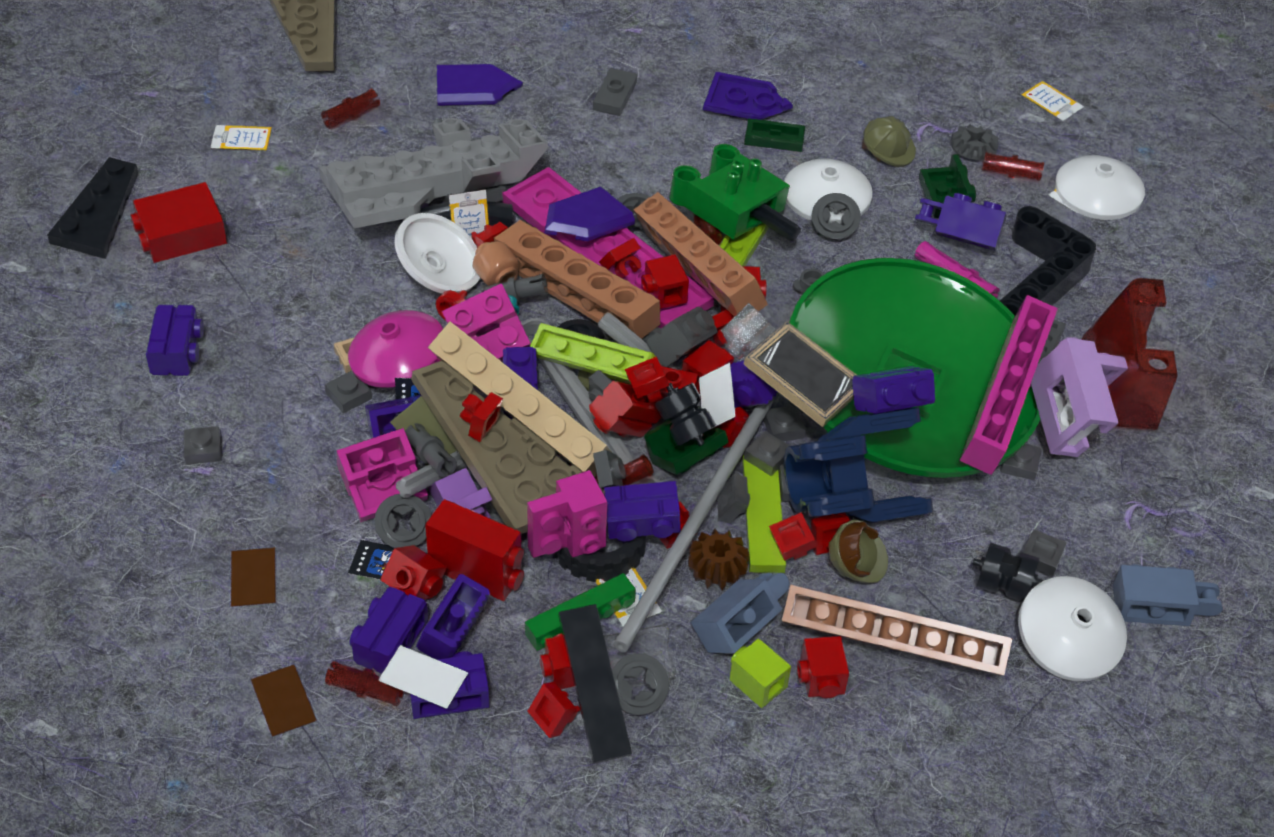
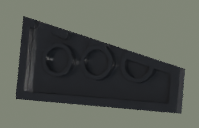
M109 157L47 234L49 243L106 259L109 241H113L117 220L121 219L123 215L124 202L129 199L138 175L137 165Z

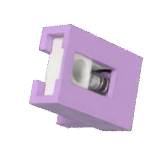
M1067 337L1046 357L1041 359L1035 370L1031 386L1050 454L1079 457L1090 447L1087 435L1098 426L1101 433H1107L1119 423L1108 386L1128 369L1125 357L1098 353L1094 341Z

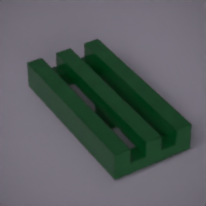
M748 118L744 145L802 152L806 126Z

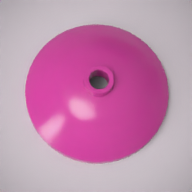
M399 310L383 314L367 323L352 340L348 350V362L351 370L365 384L382 388L395 387V378H411L412 371L440 361L428 346L443 328L434 317L419 311Z

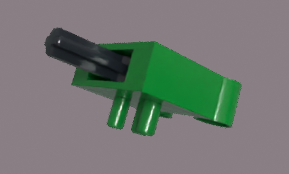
M719 144L714 147L709 176L703 179L700 178V172L692 166L681 165L674 169L669 194L670 201L678 206L687 208L732 239H736L761 223H764L790 241H794L801 232V228L796 223L779 213L785 209L790 185L762 168V162L759 159H748L740 154V151L732 145Z

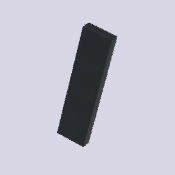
M593 604L561 611L558 613L592 762L595 764L630 756L632 751L597 606Z

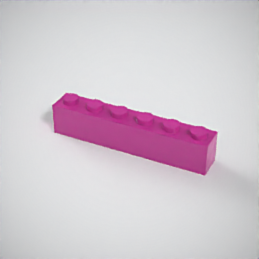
M1029 295L1026 296L1013 319L960 458L961 462L990 475L995 471L1008 448L1058 308Z

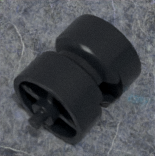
M692 382L678 389V387L674 388L672 383H669V386L666 387L668 390L666 393L667 397L656 402L654 406L663 420H669L673 423L669 430L677 446L690 440L692 442L696 440L698 446L704 444L705 442L702 439L704 432L714 427L716 423L706 408H699L697 406L701 399L695 385Z
M990 543L986 557H982L981 560L974 558L972 565L978 566V570L981 571L977 587L994 593L1002 589L1005 590L1006 597L1023 602L1030 588H1034L1035 585L1044 581L1038 578V574H1035L1040 558L1023 552H1019L1014 556L1011 554L1010 548Z

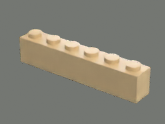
M451 321L428 346L438 359L446 362L474 385L473 387L487 397L490 392H493L502 397L501 409L512 418H516L555 449V452L568 463L574 464L582 472L590 470L593 476H596L597 472L593 453L604 450L612 452L609 447Z

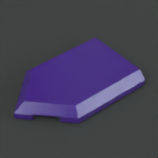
M493 64L437 65V106L495 105L503 99L504 94L510 90L515 91L523 86L522 81Z
M715 72L703 105V111L758 120L793 108V104L787 98H782L777 93V88L771 82Z
M600 186L549 204L544 233L557 236V232L576 235V240L588 242L634 225L635 218L632 211Z

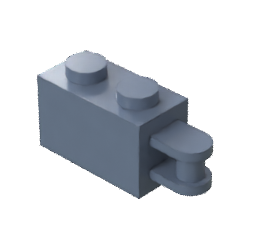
M1137 564L1121 565L1113 584L1115 604L1118 606L1125 622L1190 626L1195 615L1215 616L1223 610L1221 601L1217 600L1220 594L1219 586L1215 583L1195 582L1194 571L1189 569L1147 567Z
M762 573L756 579H739L690 623L707 652L734 654L783 609L778 599L789 588L788 577L784 573Z

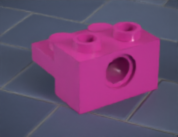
M502 283L442 311L447 323L451 321L501 362L503 361V349L506 347H530L531 345Z
M404 428L337 450V466L348 495L352 498L360 522L375 518L378 507L385 499L392 495L400 494V491L396 489L397 481L418 470L416 458ZM426 489L414 494V496L422 501L428 499Z
M590 470L557 480L555 494L527 502L528 549L533 558L544 554H553L565 547L568 548L572 558L582 554H591L606 547L607 500Z

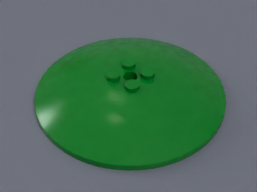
M874 258L848 263L831 270L811 284L797 302L789 323L854 374H870L909 366L932 369L934 373L935 402L916 406L920 408L921 422H917L908 428L861 434L866 436L868 451L867 454H864V457L887 468L923 477L950 478L983 472L961 462L960 458L1015 318L1014 314L996 297L971 280L942 267L910 259ZM1031 384L1006 453L998 465L1014 456L1027 443L1041 419ZM853 399L823 428L829 432L848 417L872 413L856 410Z

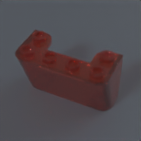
M1137 278L1132 280L1082 336V340L1095 342L1098 353H1108L1109 355L1121 356L1126 359L1128 369L1108 386L1119 422L1116 427L1158 430L1178 377L1174 351L1146 349V334L1155 308L1165 307L1167 303L1162 279ZM1152 359L1161 360L1166 364L1167 368L1155 369L1149 364V361Z

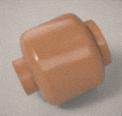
M485 242L476 249L472 267L484 283L489 286L508 282V278L511 277L517 278L519 261L504 242Z

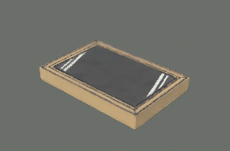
M789 322L782 325L752 351L743 363L822 427L854 399L852 379L853 376L857 375Z

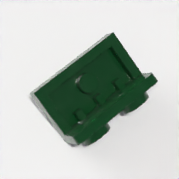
M958 154L951 155L949 167L920 169L919 181L926 199L944 203L946 196L953 197L954 193H959L971 197V202H975V186L970 184L967 167L965 164L962 165ZM934 208L933 217L939 218L941 210Z
M669 420L649 431L644 436L652 464L676 475L686 472L693 464L704 457L715 454L717 449L729 443L726 431L713 427L704 432L702 437L705 442L704 444L698 446L696 440L693 442L690 440L677 446L670 434L669 429L673 423Z

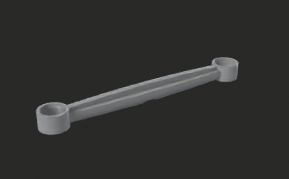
M533 318L524 321L522 326L527 336L536 334L540 323L550 324L545 320ZM539 359L582 426L604 442L618 458L622 459L626 476L622 481L626 485L660 482L652 476H644L616 432L610 431L606 434L594 424L593 419L595 417L589 410V405L592 403L589 393L572 369L568 366Z

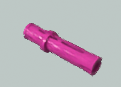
M923 241L917 247L916 254L914 255L916 259L955 272L984 288L994 297H998L999 288L980 277L978 271L972 268L969 270L927 241Z

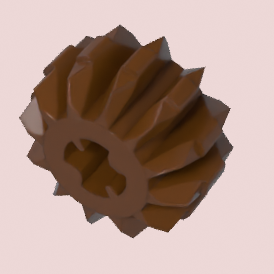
M716 528L711 533V536L701 532L698 541L692 542L689 552L690 556L688 557L689 570L693 571L695 581L705 580L707 589L712 584H718L721 590H723L726 583L733 585L740 577H745L748 570L749 552L748 548L743 546L742 537L732 538L730 530L725 534H719Z

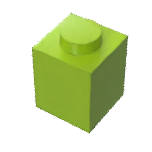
M759 638L748 647L742 646L732 656L730 681L760 708L766 706L788 687L791 665Z

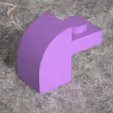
M467 468L442 478L429 487L437 507L446 499L491 519L485 507L492 500L488 489L484 487L477 490Z

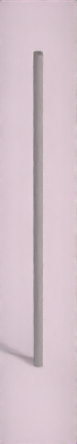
M772 397V401H768L767 405L755 406L615 640L614 646L617 650L626 652L776 397Z

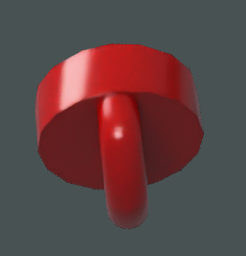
M448 290L436 299V309L444 320L446 319L442 311L465 301L468 295L467 291L461 290L457 293Z

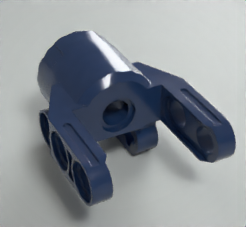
M920 408L851 416L824 434L816 442L788 446L784 454V476L789 492L788 496L794 510L798 513L808 511L809 516H823L845 512L846 515L870 522L933 512L931 497H913L909 495L874 501L873 489L868 488L864 454H867L868 451L866 436L861 434L912 427L915 423L921 422Z

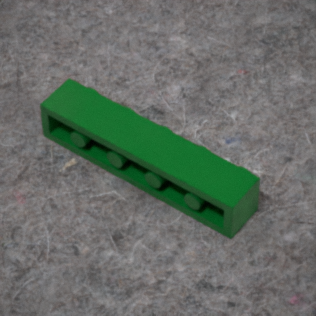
M622 573L525 621V635L535 650L538 651L545 648V639L562 633L558 617L559 612L596 604L599 618H608L614 612L622 608H628L635 602L636 589L626 575Z

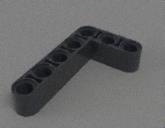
M1026 206L1020 208L1013 227L1012 239L1017 245L1043 259L1044 262L1003 297L1000 302L1014 316H1016L1027 295L1053 306L1089 273L1096 251L1095 242L1036 207Z

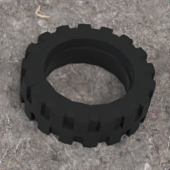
M637 536L631 541H626L622 547L612 552L582 554L572 558L568 548L565 547L553 554L555 558H559V565L564 570L567 568L571 570V575L580 578V576L586 577V581L596 582V579L608 581L622 573L627 575L631 568L635 569L638 567L640 557L643 558L645 554L647 536Z

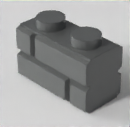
M696 307L670 321L647 340V345L654 355L657 356L662 366L668 367L717 333V328L714 325L712 316L702 308Z

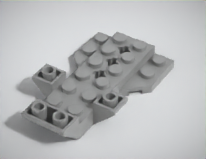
M447 118L441 123L432 124L438 146H428L424 150L415 152L400 151L395 153L394 156L389 157L362 156L358 160L350 162L334 161L329 163L328 166L319 167L320 178L355 229L408 218L420 212V205L422 203H430L434 198L447 196V194H458L522 181L548 149V142L527 120L513 119L506 124L499 125V136L486 135L480 140L471 141L470 129L461 119Z

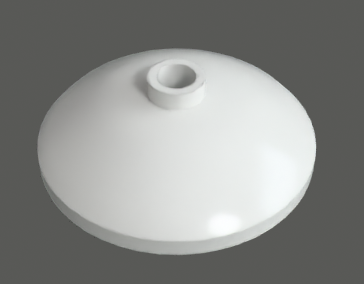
M1088 155L1072 159L1061 166L1055 179V189L1060 199L1077 213L1094 219L1115 220L1130 216L1140 208L1145 196L1144 184L1137 173L1125 163L1106 156Z
M815 159L804 162L794 167L784 180V182L790 185L786 200L787 205L796 214L812 221V210L815 203L821 197L830 193H842L851 197L857 203L861 216L868 210L872 201V187L867 177L852 165L839 160ZM829 210L831 217L828 223L837 221L839 224L842 223L841 217L844 212L835 214Z
M418 213L406 218L398 227L395 234L397 256L407 273L419 284L443 294L448 290L457 293L461 290L469 291L479 281L480 276L472 267L477 246L460 226L436 214Z
M1059 576L1044 580L1027 594L1020 607L1018 626L1025 648L1042 668L1057 677L1070 681L1098 679L1109 673L1119 663L1124 654L1127 643V630L1118 606L1107 593L1086 580L1070 576ZM1077 614L1081 615L1086 622H1082Z

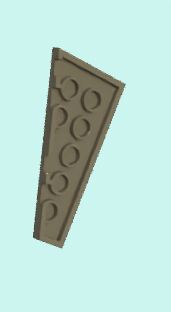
M269 0L305 71H334L335 0Z
M443 360L412 371V382L481 488L487 487L492 498L490 502L505 525L520 531L521 534L528 532L527 502L555 494L557 480L582 473V471L574 464L572 466L567 465L555 455V449L516 418L511 420L501 411L498 421L483 440L479 442L468 436L471 423L464 421L460 417V413L465 408L462 406V402L469 394L479 397L482 401L485 400V398L473 390L474 385Z

